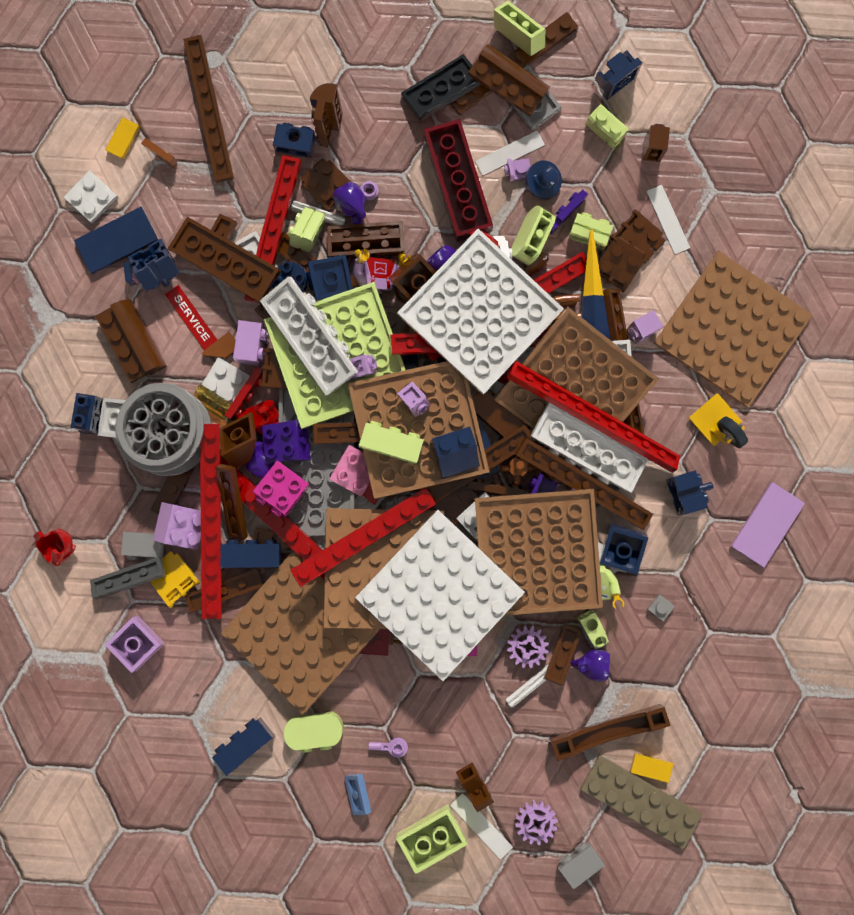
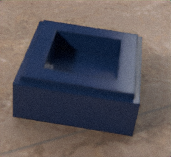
M130 262L124 263L125 281L131 286L138 285L137 277L132 269L133 266Z

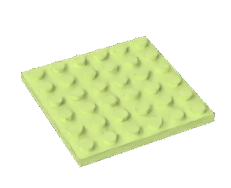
M374 282L316 301L314 304L317 310L320 309L325 313L327 317L325 319L326 323L329 326L332 325L337 330L338 335L336 337L340 342L343 341L348 346L349 351L347 353L350 355L349 359L366 354L373 355L377 363V374L348 380L328 396L324 394L272 317L264 319L301 429L354 412L348 383L405 371L401 356L391 355L390 334L393 333Z

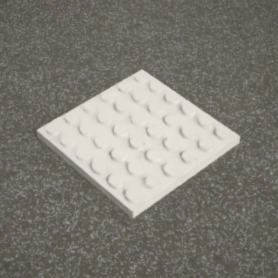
M477 229L397 312V315L484 395L564 308L485 234Z
M437 510L355 598L444 681L525 592Z

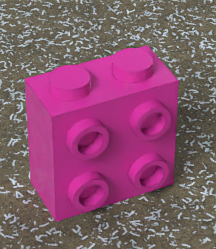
M276 461L253 490L256 496L254 499L263 506L265 504L270 506V511L277 517L282 515L286 518L308 490L309 483L282 463Z

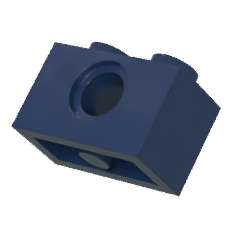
M290 123L277 124L273 148L275 152L312 158L316 138L315 132L307 126L299 128L294 127ZM294 136L299 137V140L296 142L290 141Z

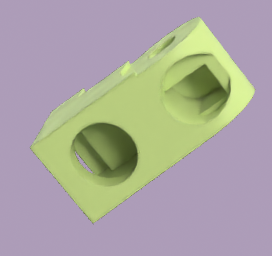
M592 609L576 617L595 650L609 643L606 632Z

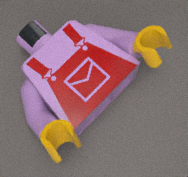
M357 249L355 256L358 259L355 260L352 274L359 286L374 282L382 302V292L391 291L394 287L388 278L411 256L407 255V258L403 260L405 254L401 253L398 255L400 262L397 263V260L372 258L366 249L363 250V254Z

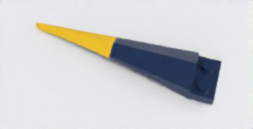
M591 229L589 232L581 315L584 320L610 339L594 233Z

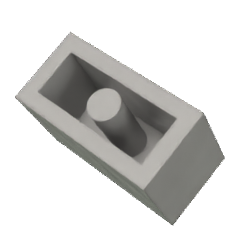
M123 532L121 555H127V559L139 560V556L146 557L147 561L156 557L163 558L165 544L154 541V534Z
M588 841L576 846L575 851L571 855L563 856L557 866L571 887L575 889L604 867L605 864Z

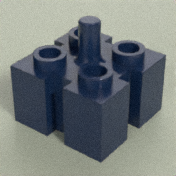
M162 238L148 245V249L144 251L139 250L128 256L133 266V272L146 292L157 288L160 282L164 287L169 286V280L175 278L180 273L172 254L167 249Z
M696 470L666 479L678 516L708 508L707 503H709V499L705 491L712 490L714 487L712 482L703 484L701 475L697 474Z

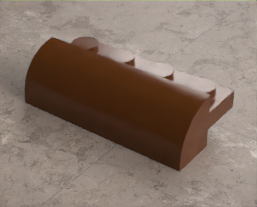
M489 44L483 48L478 59L468 72L469 76L529 117H531L551 87Z
M325 83L318 86L310 96L312 105L311 118L313 119L317 139H319L320 145L323 147H328L331 131H339L343 115L337 84Z
M403 221L327 226L328 258L346 254L347 259L357 258L355 256L357 249L362 254L363 250L366 249L370 253V257L405 254Z
M126 299L113 303L109 309L95 315L131 383L167 367L132 300Z

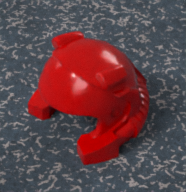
M266 400L247 408L237 418L239 419L252 412L254 414L255 431L259 435H263V425L279 423V413L275 408V402L272 400Z
M62 529L50 531L45 535L38 531L33 536L35 538L34 544L44 560L55 567L67 560L76 549L71 535Z

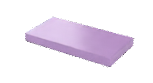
M771 482L730 547L764 568L805 503Z

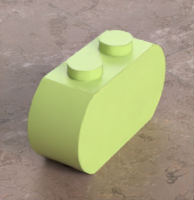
M538 205L532 208L526 215L511 247L512 256L526 265L532 264L539 257L555 223V216Z
M333 711L293 716L284 728V739L291 749L300 750L301 753L311 752L312 748L319 747L320 750H329L342 737L344 731L343 721Z

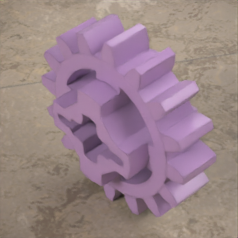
M524 625L522 631L516 628L517 634L511 633L510 635L513 639L507 640V643L511 645V647L507 648V651L512 652L509 656L510 659L516 658L514 662L516 665L522 662V668L526 664L532 668L533 663L539 666V659L545 660L543 654L549 653L545 649V646H548L549 643L543 641L546 635L540 636L541 630L538 629L535 632L534 626L527 630V627ZM526 634V638L521 641L517 640L521 635ZM534 636L539 639L541 646L535 644ZM530 642V645L536 649H528V652H526V649L521 645H527ZM515 647L521 650V658L517 655ZM538 653L535 658L529 659L532 654Z
M532 800V805L530 806L526 802L525 809L519 808L521 815H515L516 819L519 820L515 822V827H520L517 830L518 835L523 834V841L529 838L531 845L534 841L540 845L541 840L547 843L548 836L554 837L552 830L557 831V827L553 824L557 823L558 820L557 818H552L556 814L555 811L549 812L550 805L547 804L544 807L543 801H540L539 805H537L535 800ZM534 810H541L543 812L537 813ZM528 814V819L523 824L524 818ZM534 819H537V821H539L538 826L534 824ZM548 821H549V826H548L547 830L545 831V830H544L545 824H547ZM530 832L538 833V835H532Z

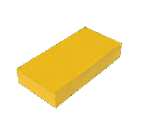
M122 117L105 150L124 160L140 126Z
M634 753L630 772L669 783L673 763Z

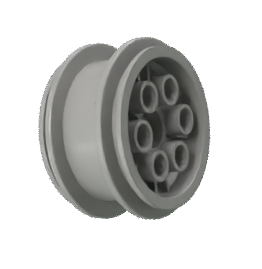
M154 383L136 390L126 399L117 415L115 434L119 449L133 465L155 475L174 476L187 472L200 462V443L203 437L204 424L212 423L209 413L202 402L185 389L170 383ZM175 402L180 403L176 409L172 410ZM164 404L163 411L158 412L159 406ZM180 414L179 421L175 422L176 415ZM190 426L189 433L182 431L181 427ZM145 432L144 439L139 440L140 434ZM178 433V439L174 442V434ZM161 443L160 449L155 451V445ZM146 446H148L147 453L143 451L146 448ZM168 446H172L176 453L170 456Z

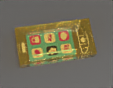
M200 384L194 396L202 402L208 411L225 420L227 418L225 413L232 403Z

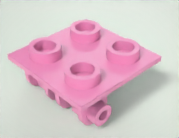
M348 445L329 479L361 497L370 483L363 452Z

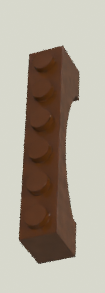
M658 704L549 738L554 756L559 761L613 740L644 732H653L671 725L665 707Z

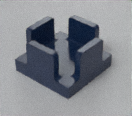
M628 50L623 53L619 52L607 61L606 66L610 69L605 74L599 71L596 74L595 81L603 89V96L606 100L636 79L642 61L638 57L634 59Z
M346 254L307 262L309 272H306L310 291H313L315 300L325 299L353 289Z

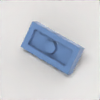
M363 773L344 776L353 815H367L371 813Z

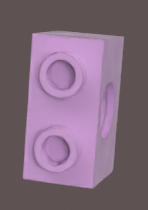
M653 310L634 320L627 328V334L631 341H635L638 344L657 334L663 328V325Z

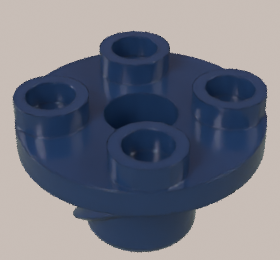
M542 160L532 164L527 170L525 188L533 196L539 199H549L559 192L562 176L555 164Z
M283 262L278 267L281 273L273 284V289L287 277H292L302 293H304L308 284L305 269L295 262Z

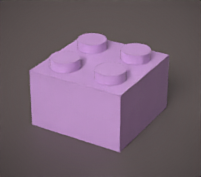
M238 320L233 359L239 365L262 367V363L265 361V344L269 342V333L262 323Z
M162 502L153 540L164 544L198 550L201 538L200 510Z
M135 616L105 646L133 673L138 671L165 642L140 616Z

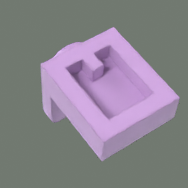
M511 158L507 159V164L504 165V172L506 177L509 176V182L525 180L527 170L530 167L529 158L512 161Z
M363 354L349 359L358 371L349 380L377 374V363L373 355Z
M413 381L397 393L399 398L411 410L414 417L425 413L428 407H430L427 397Z

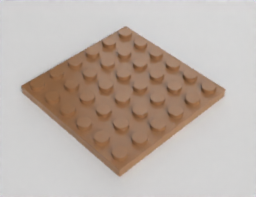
M718 250L653 344L748 408L810 320L812 314Z
M568 306L521 363L621 422L628 417L659 380L657 376ZM508 380L494 397L496 402L533 430L547 403H549L511 380Z
M448 361L348 383L360 440L365 424H370V421L381 423V427L386 429L390 427L401 429V433L406 435L409 432L418 434L420 439L424 440L416 464L363 449L374 499L489 473L468 380ZM412 381L424 393L430 403L427 411L417 417H414L411 410L397 394ZM470 426L477 445L480 466L442 478L430 440Z
M594 489L475 498L478 548L525 592L505 615L603 608Z
M326 508L325 548L388 510ZM436 511L423 512L325 572L324 628L388 629L355 597Z
M293 550L221 634L303 715L380 629L324 628L325 580L319 576L300 588L290 570L304 562V560Z

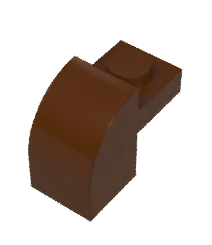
M473 762L456 771L461 785L467 792L477 812L494 803L487 785Z

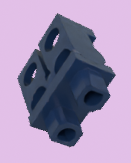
M76 393L70 428H75L80 433L97 435L100 417L95 415H101L103 398Z

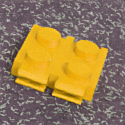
M172 551L163 557L166 577L150 582L169 608L174 606L173 603L181 596H186V592L193 586L201 583L181 555L178 553L175 555Z

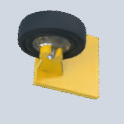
M718 393L688 417L713 447L719 442H724L726 444L731 443L737 448H742L748 442L744 432L745 427L741 424L743 421Z

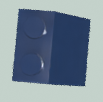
M470 426L430 440L442 478L480 466L477 445Z
M609 523L600 564L638 575L649 539L648 535Z

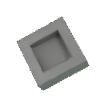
M658 594L647 610L661 621H664L675 606Z

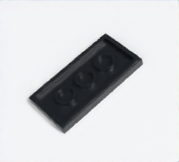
M462 54L401 92V96L421 122L481 85V83L468 75L473 65Z

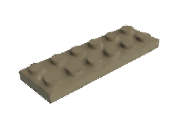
M600 754L597 756L580 787L582 791L685 849L703 815L701 812Z

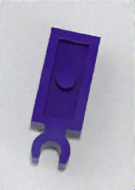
M583 189L579 193L575 192L569 198L570 203L566 207L562 205L555 213L557 215L555 223L550 231L551 235L586 200L587 192Z

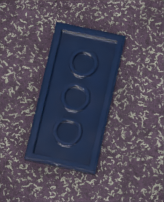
M140 206L75 239L74 242L90 273L93 275L148 247V245L159 239L144 209Z

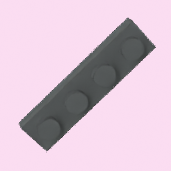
M156 557L90 580L92 598L97 600L166 577L163 558Z

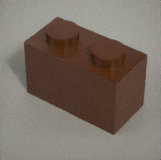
M663 124L650 126L644 138L642 160L661 162L668 150L670 127H665Z

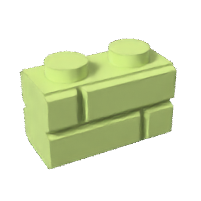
M601 104L593 111L586 122V125L604 142H607L612 149L624 139L629 130Z
M307 207L303 209L301 214L297 213L295 226H291L288 232L290 245L310 253L324 227L325 214L318 211L314 212L313 209Z
M577 213L568 238L588 245L589 232L592 229L596 248L604 251L613 225H610V222L605 219H593L592 215L588 213Z

